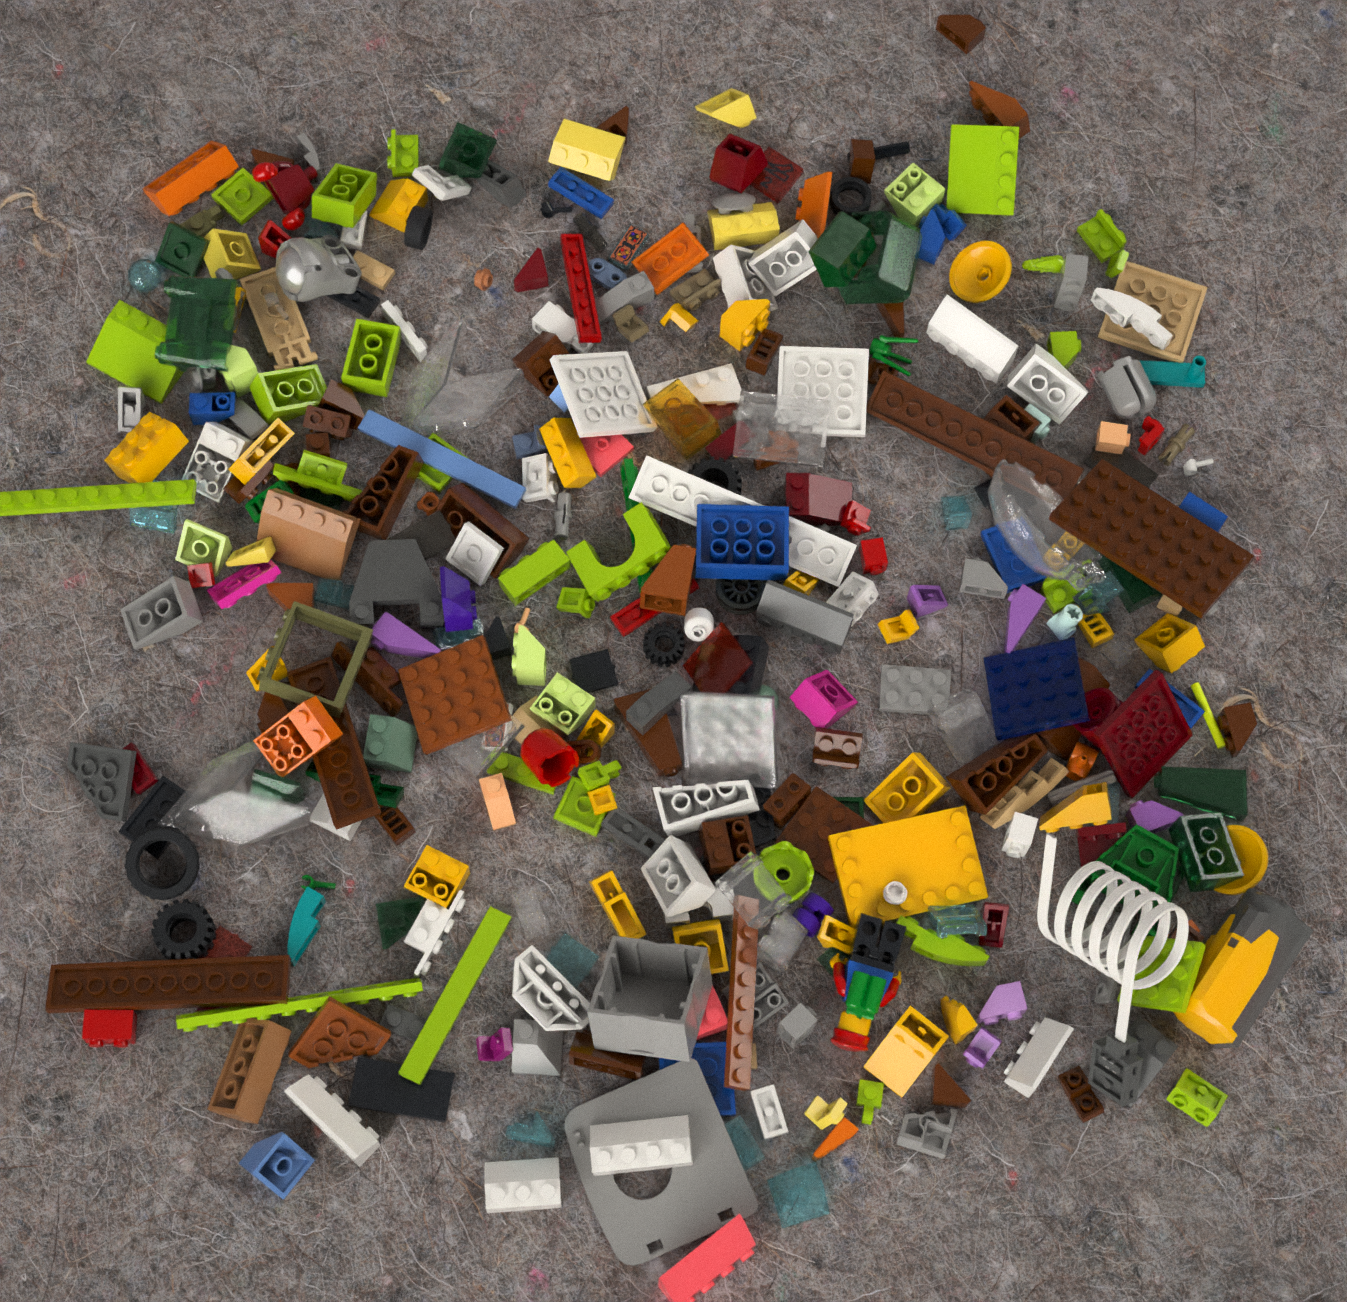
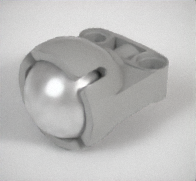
M324 235L322 238L315 239L298 237L291 238L280 245L276 257V276L284 294L289 299L298 302L311 301L319 296L340 293L353 294L357 289L362 272L350 252L337 237L333 235Z

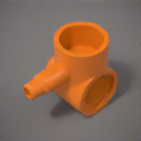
M1077 741L1066 765L1069 771L1066 777L1073 781L1086 778L1099 751Z

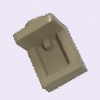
M630 304L612 315L617 331L631 343L649 332L647 324L635 315L633 306Z

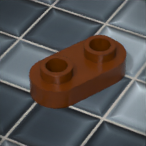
M590 739L567 741L577 751L579 765L591 764L600 759L602 751L597 742ZM593 749V754L589 756V750Z

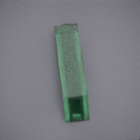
M1162 766L1158 773L1154 775V787L1158 788V796L1239 822H1243L1248 816L1246 770Z

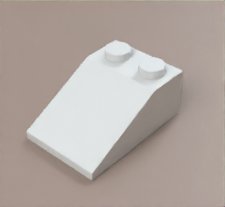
M1038 344L1034 345L1008 376V388L1059 425L1088 393L1080 382L1053 355Z

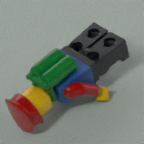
M862 913L857 918L849 958L841 961L839 959L840 954L837 953L830 959L837 992L842 996V1001L847 1006L846 1010L841 1013L838 1027L834 1028L833 1037L830 1038V1041L835 1046L852 1052L868 1051L867 1045L870 1041L868 1033L871 1020L873 1021L874 1015L878 1013L879 1007H885L897 995L898 988L902 983L901 971H898V975L893 977V969L906 930V926L889 921H884L881 925L882 919ZM879 930H880V935H879L878 943H876L877 937H878V933H879Z

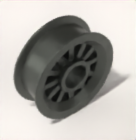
M717 579L716 598L721 607L729 613L735 615L750 614L758 608L766 586V580ZM742 585L746 587V590L738 591L735 587Z

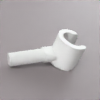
M1213 459L1203 461L1188 460L1183 466L1184 475L1191 476L1197 474V468L1213 464Z

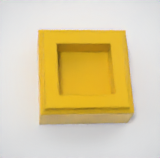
M610 784L587 792L595 816L618 808Z

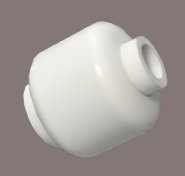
M700 607L689 610L684 619V632L686 636L692 641L697 642L705 641L711 637L714 630V619L711 612Z

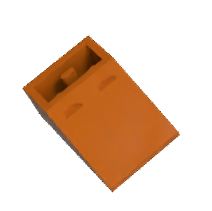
M314 696L302 702L253 741L280 779H282L341 737L343 733L317 696Z

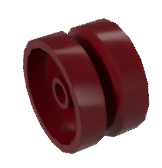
M1103 687L1092 689L1086 692L1075 704L1071 715L1072 724L1094 746L1100 748L1093 733L1123 702L1109 689Z

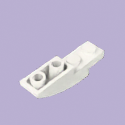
M1098 287L1094 290L1091 298L1094 306L1104 311L1115 324H1119L1123 328L1129 323L1132 324V327L1137 332L1145 335L1152 345L1159 347L1161 350H1164L1169 345L1173 335L1159 324L1162 315L1153 308L1121 292Z

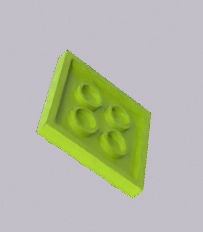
M1154 936L1145 937L1138 959L1149 949L1155 938ZM1167 938L1157 958L1146 969L1136 974L1134 981L1149 976L1165 962L1174 946L1175 939ZM1187 940L1184 953L1174 970L1156 985L1145 989H1133L1131 1006L1186 1013L1206 946L1202 942ZM1121 990L1117 999L1118 1002H1120Z

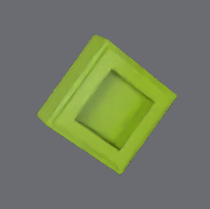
M1121 250L1111 256L1105 275L1113 278L1123 272L1129 253Z

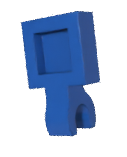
M935 204L931 209L935 211L937 218L940 220L942 230L949 241H954L967 226L954 210L948 211L943 204L940 206Z

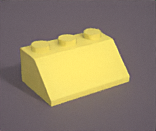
M564 119L553 141L548 162L611 181L615 179L626 137Z
M772 202L753 204V210L750 212L733 210L730 214L726 215L719 214L718 209L707 210L714 250L725 249L731 244L739 247L766 244L777 237L780 232L777 212Z

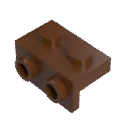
M312 405L307 406L302 427L309 428L310 433L328 432V434H331V438L344 441V438L352 437L354 429L349 427L350 415Z
M268 461L246 485L234 476L223 490L238 504L245 498L250 500L259 491L256 488L260 482L265 485L273 476L270 472L273 470L274 464Z

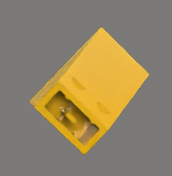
M1107 782L1083 785L1040 816L1039 829L1051 833L1059 831L1060 827L1069 826V829H1078L1087 823H1093V825L1106 824L1107 820H1111V805Z
M909 1006L863 1068L902 1098L949 1036L912 1006Z

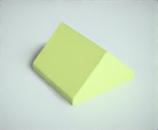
M186 519L175 560L186 565L212 562L214 577H217L233 548L228 536Z

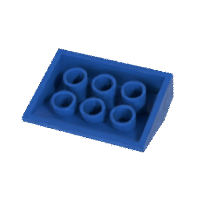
M697 504L695 578L785 581L789 572V507Z

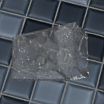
M964 689L927 710L937 733L959 768L1000 743L978 693Z

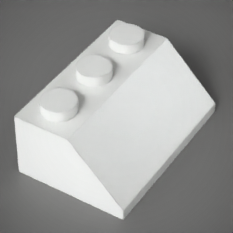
M802 219L757 249L749 260L748 265L773 295L777 296L816 270L808 251L818 240L817 235Z
M731 244L713 257L715 271L721 281V289L725 294L728 308L735 301L768 299L770 301L769 311L778 309L773 293L748 265L755 252L754 250Z
M671 835L641 867L642 873L665 915L668 917L702 907L716 891L691 845Z
M1046 1017L1041 1023L1036 1021L1029 1032L1033 1035L1028 1043L1023 1041L1016 1052L1020 1057L1016 1063L1011 1061L1004 1071V1074L1007 1075L1004 1082L1029 1098L1040 1084L1074 1028Z
M559 1157L485 1162V1203L487 1213L562 1208Z

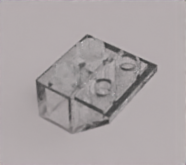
M787 910L782 915L777 914L770 925L769 936L764 934L757 945V952L759 953L757 961L781 976L808 933V930Z

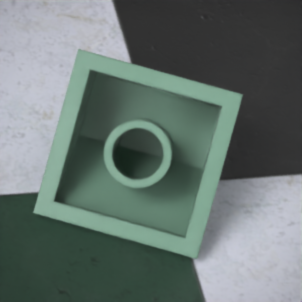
M370 714L363 754L366 766L369 768L412 773L418 737L416 727L395 717Z

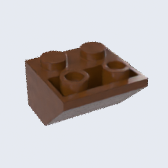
M543 331L512 360L522 375L548 397L559 384L550 359L553 355H566L569 352L556 334Z
M748 815L701 823L698 833L708 876L729 873L758 861Z

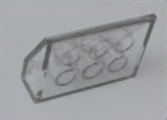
M741 391L733 457L823 467L831 400Z

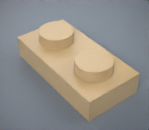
M358 250L353 255L362 272L360 278L384 291L395 275V270Z

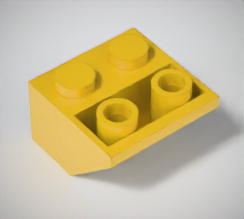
M768 299L735 301L721 316L720 337L739 352L745 346L749 347L754 341L755 335L759 331L762 332L769 324L770 301Z
M426 845L404 884V888L447 908L455 899L459 890H462L470 875V869L468 865Z

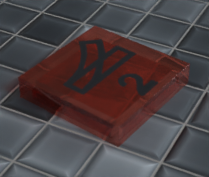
M768 147L764 151L768 165L750 185L779 203L801 177L804 169L771 147Z

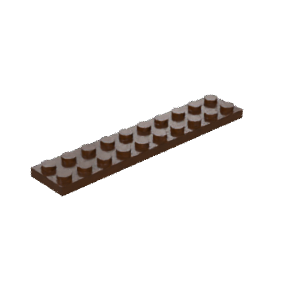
M884 370L867 403V413L1056 507L1076 487L1084 471V468Z
M290 955L54 964L50 968L45 1010L47 1013L84 1012V1009L149 1010L288 1004L291 957Z

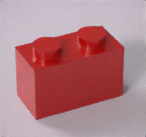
M84 1009L82 1039L89 1043L90 1047H104V1044H113L114 1047L120 1048L128 1047V1044L136 1043L138 1015L134 1010Z

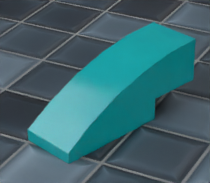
M308 886L298 902L289 929L287 955H290L291 965L294 967L320 929V923L315 918L326 903L323 895Z

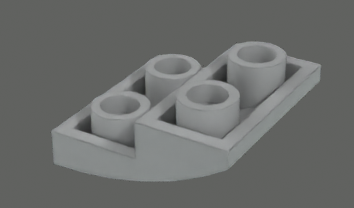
M760 962L756 963L753 1029L789 1003ZM730 983L720 989L728 1003Z

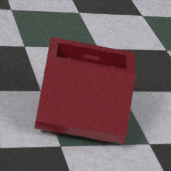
M729 133L716 147L709 178L715 183L742 194L764 170L768 162L760 145Z

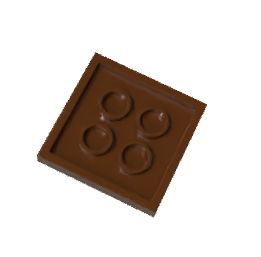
M816 786L778 837L775 844L781 841H788L794 847L804 850L809 856L814 872L834 884L838 877L828 836L874 825Z

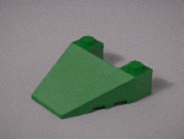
M1136 824L1096 861L1103 862L1114 871L1130 878L1131 881L1146 887L1149 892H1154L1165 898L1167 902H1170L1179 847ZM1100 869L1089 875L1081 883L1071 901L1079 905L1087 889L1097 878L1106 873L1105 870ZM1121 879L1117 880L1118 886L1123 884ZM1107 886L1101 891L1105 895L1107 892ZM1135 890V897L1141 894L1139 890ZM1124 897L1119 901V903H1124ZM1157 900L1152 901L1153 908L1159 905ZM1159 919L1152 926V928L1149 930L1146 936L1155 937L1158 929ZM1139 920L1137 921L1133 931L1131 932L1132 936L1138 926Z

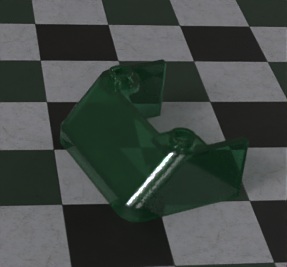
M885 210L852 212V218L869 228L874 236H884L878 263L863 267L859 271L857 280H851L846 287H837L845 303H900L907 300L911 293L922 242V234L919 228Z

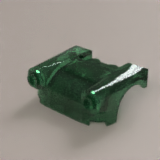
M170 276L168 280H165L164 293H167L170 298L165 342H161L160 346L157 345L155 348V359L159 360V364L174 366L175 369L187 372V368L204 367L228 372V367L226 366L227 353H230L237 307L235 292L236 287L239 288V283L236 279Z

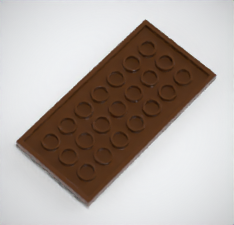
M1104 459L1085 476L1049 516L1050 521L1201 619L1254 559L1253 554Z

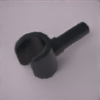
M550 201L543 202L541 204L542 208H540L545 218H551L558 213L572 212V207L553 208Z

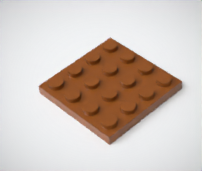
M483 635L398 669L422 750L426 755L512 721L486 638Z

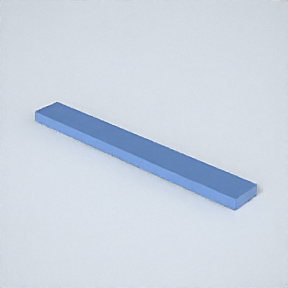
M370 409L358 426L359 431L393 448L400 445L418 452L425 464L516 509L526 492V487Z

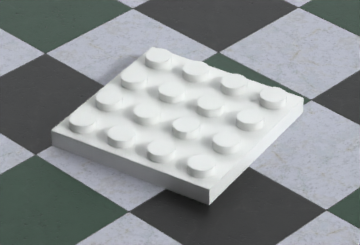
M780 346L776 434L865 437L869 349Z
M627 351L552 356L550 362L579 438L654 432L657 429L656 422Z

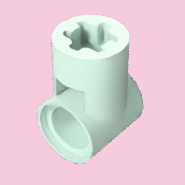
M1068 604L1061 612L1049 619L1046 624L1058 640L1062 642L1076 632L1075 626L1081 621L1083 613L1078 606Z

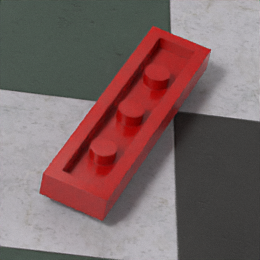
M692 578L690 594L699 589V585L694 578ZM640 598L610 616V620L620 634L625 637L662 612L640 608Z

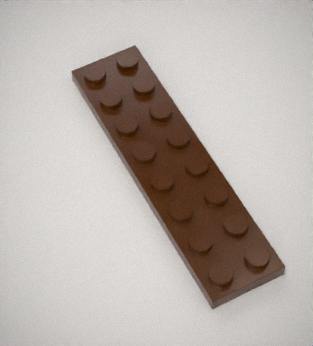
M331 656L287 672L292 687L334 701L340 687V682ZM347 703L344 705L340 718L331 716L343 735L313 756L336 830L381 813Z

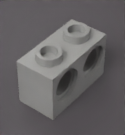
M800 1003L779 1022L777 1033L794 1050L814 1031L818 1021L815 1018L817 1014L810 1006H804Z

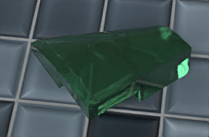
M418 896L376 904L383 949H388L392 944L409 933L425 904L424 897Z

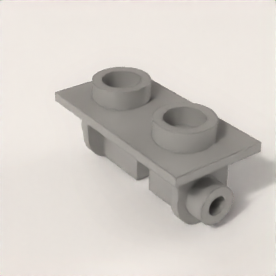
M196 361L195 370H192V381L194 389L203 393V390L215 387L216 370L212 365L198 367Z

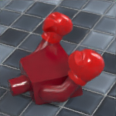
M289 161L261 162L257 164L252 171L253 178L256 182H264L283 214H287L282 219L283 226L290 231L300 228L304 223L305 213L312 200L311 193L314 192V188L310 181L318 177L316 169L310 165L302 170L299 164L293 165Z

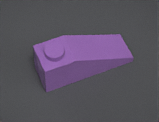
M1022 584L1019 590L1014 589L1008 598V601L1011 603L1007 613L1004 658L1006 659L1009 658L1046 600L1044 596Z
M385 612L372 628L371 644L380 651L384 649L388 653L424 659L441 652V649L388 612Z

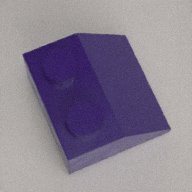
M445 566L440 567L441 596L446 632L474 629L473 620H477L476 606H472V604H476L475 590H470V582Z

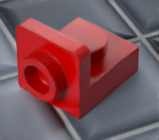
M1150 416L1144 419L1142 429L1146 432L1139 439L1141 444L1138 451L1144 456L1162 438L1165 430L1157 419H1152Z
M854 500L849 501L840 526L856 536L870 532L871 527L867 525L871 510Z

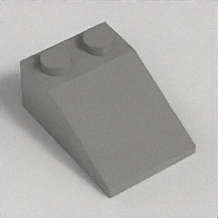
M175 576L120 609L135 650L185 633L204 621L190 582Z

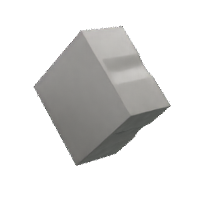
M612 936L604 960L603 974L596 984L587 1011L594 1049L690 1062L713 985L707 947L676 943L661 944L644 939Z

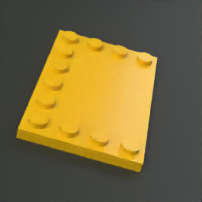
M966 806L828 836L848 923L852 928H856L857 918L861 913L882 919V922L899 919L900 916L917 915L989 898ZM893 881L902 883L907 889L906 900L898 905L888 903L883 897L884 888Z

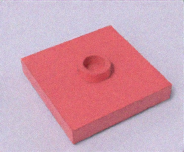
M622 434L580 438L593 470L600 477L634 450V446Z

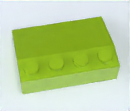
M951 124L946 200L948 211L954 210L956 213L1014 215L1019 127Z
M119 300L107 316L86 362L129 387L142 388L145 396L162 404L195 358L196 344L193 339Z

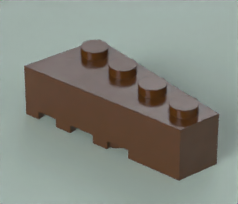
M398 445L380 466V470L374 478L371 477L366 483L367 486L360 495H356L351 501L350 507L343 511V513L361 519L357 531L380 540H387L424 464L418 452Z
M1020 730L946 776V779L970 811L986 815L1048 750L1035 733Z

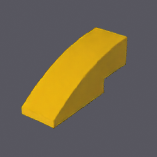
M608 870L589 881L620 937L639 939L647 935L612 870Z

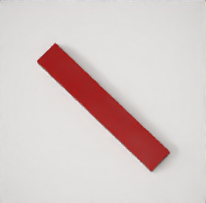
M561 234L560 243L579 343H601L602 336L583 235Z

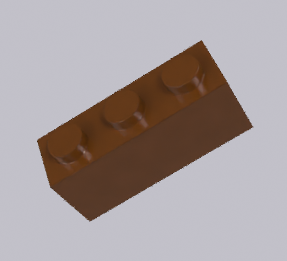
M582 1030V1033L576 1031L569 1051V1064L636 1081L642 1077L647 1056L594 1049L591 1031Z

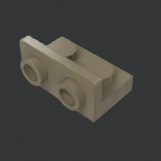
M705 268L670 290V296L688 312L691 310L695 311L706 300H711L718 296L721 291V281L719 279L715 280Z

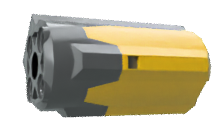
M1248 888L1241 895L1236 905L1227 910L1205 943L1206 948L1186 1013H1173L1187 1028L1204 1038L1213 1047L1238 1048L1313 930L1299 919L1295 910L1289 905L1280 902L1270 895Z

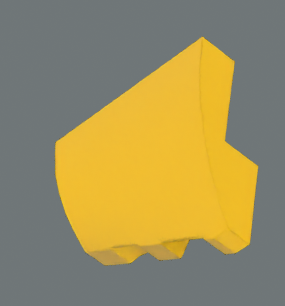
M948 996L941 998V1010L946 1028L953 1042L957 1045L965 1039L966 1035L974 1031L978 1025L964 1004L958 1003L954 999L950 1001Z

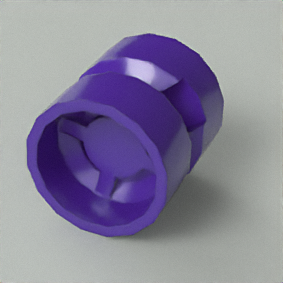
M809 892L801 903L802 908L797 907L789 917V920L799 931L813 938L820 930L824 915L831 916L834 910L822 897L816 893Z

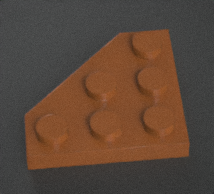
M329 996L288 1052V1057L308 1068L318 1067L321 1063L347 1061L359 1055H376L390 1038L391 1031Z

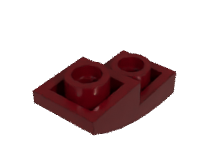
M740 420L717 437L705 449L714 457V460H719V457H721L726 462L737 451L740 452L756 437Z

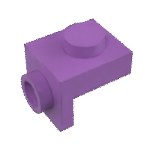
M981 1027L963 1053L966 1057L965 1060L973 1067L977 1068L979 1066L983 1068L1002 1041Z

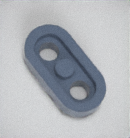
M594 258L588 263L590 278L608 291L627 279L623 271L602 258ZM596 266L602 267L601 269H595ZM614 277L619 278L618 281H614V280H612V279H613Z

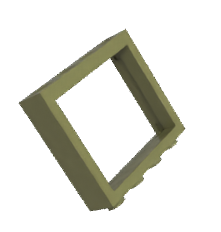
M294 601L291 609L287 608L283 615L282 621H285L283 627H278L274 637L276 644L274 648L270 647L265 660L268 662L266 667L260 668L257 680L260 681L259 690L298 704L317 696L329 715L340 718L371 642L373 629ZM296 620L358 641L334 701L271 679Z

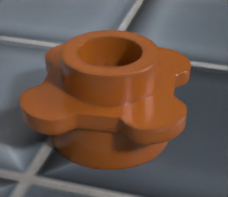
M427 492L421 498V501L417 502V508L426 512L428 517H432L442 499H438L433 492Z

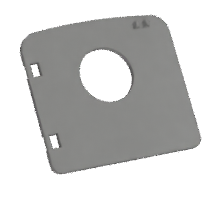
M691 1058L690 1062L679 1061L572 1109L566 1116L565 1132L586 1194L616 1257L626 1265L636 1266L648 1262L660 1255L718 1231L738 1214L745 1219L754 1215L758 1210V1202L698 1062ZM688 1115L693 1165L672 1168L669 1184L659 1195L646 1200L634 1199L619 1189L614 1174L593 1175L590 1155L591 1125ZM732 1208L735 1216L721 1222L718 1214ZM661 1239L663 1248L650 1253L647 1245Z

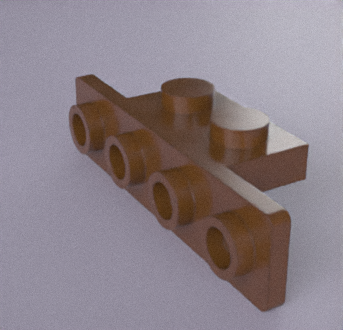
M342 641L336 643L331 657L346 671L353 652ZM373 647L367 649L355 681L390 717H396L403 702L390 689L401 683L400 675Z

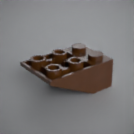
M1007 395L984 417V420L1027 441L1032 439L1034 432L1040 424ZM984 471V472H985L987 475H989L991 478L994 477V475H992V474H990V473Z

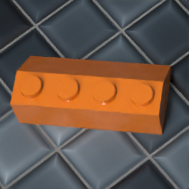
M211 140L142 188V190L163 214L174 216L183 210L182 207L187 203L191 204L197 201L201 193L214 189L218 185L217 182L221 179L231 177L235 173L234 170L239 166L226 145Z
M825 172L806 179L804 188H799L798 201H802V205L797 207L795 220L801 221L803 219L817 235V238L825 231L832 172Z

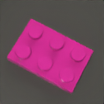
M271 559L268 563L246 565L206 591L221 609L230 608L241 597L249 596L256 592L257 588L262 584L273 582L281 571Z

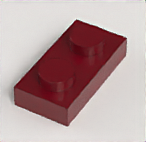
M129 743L123 749L137 751L132 787L136 794L141 795L159 780L136 745Z

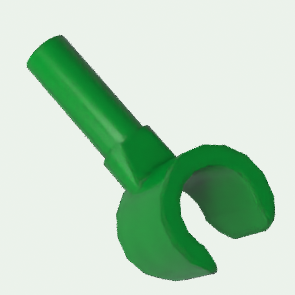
M310 875L302 876L303 880L311 881L308 887L313 890L315 888L335 889L336 883L315 881Z

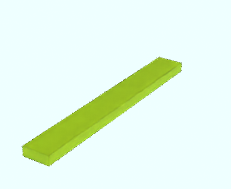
M491 906L489 907L398 1072L399 1075L421 1085L509 925L511 916Z

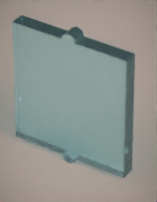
M564 933L556 946L551 947V953L546 959L577 989L585 976L590 975V969L599 956Z

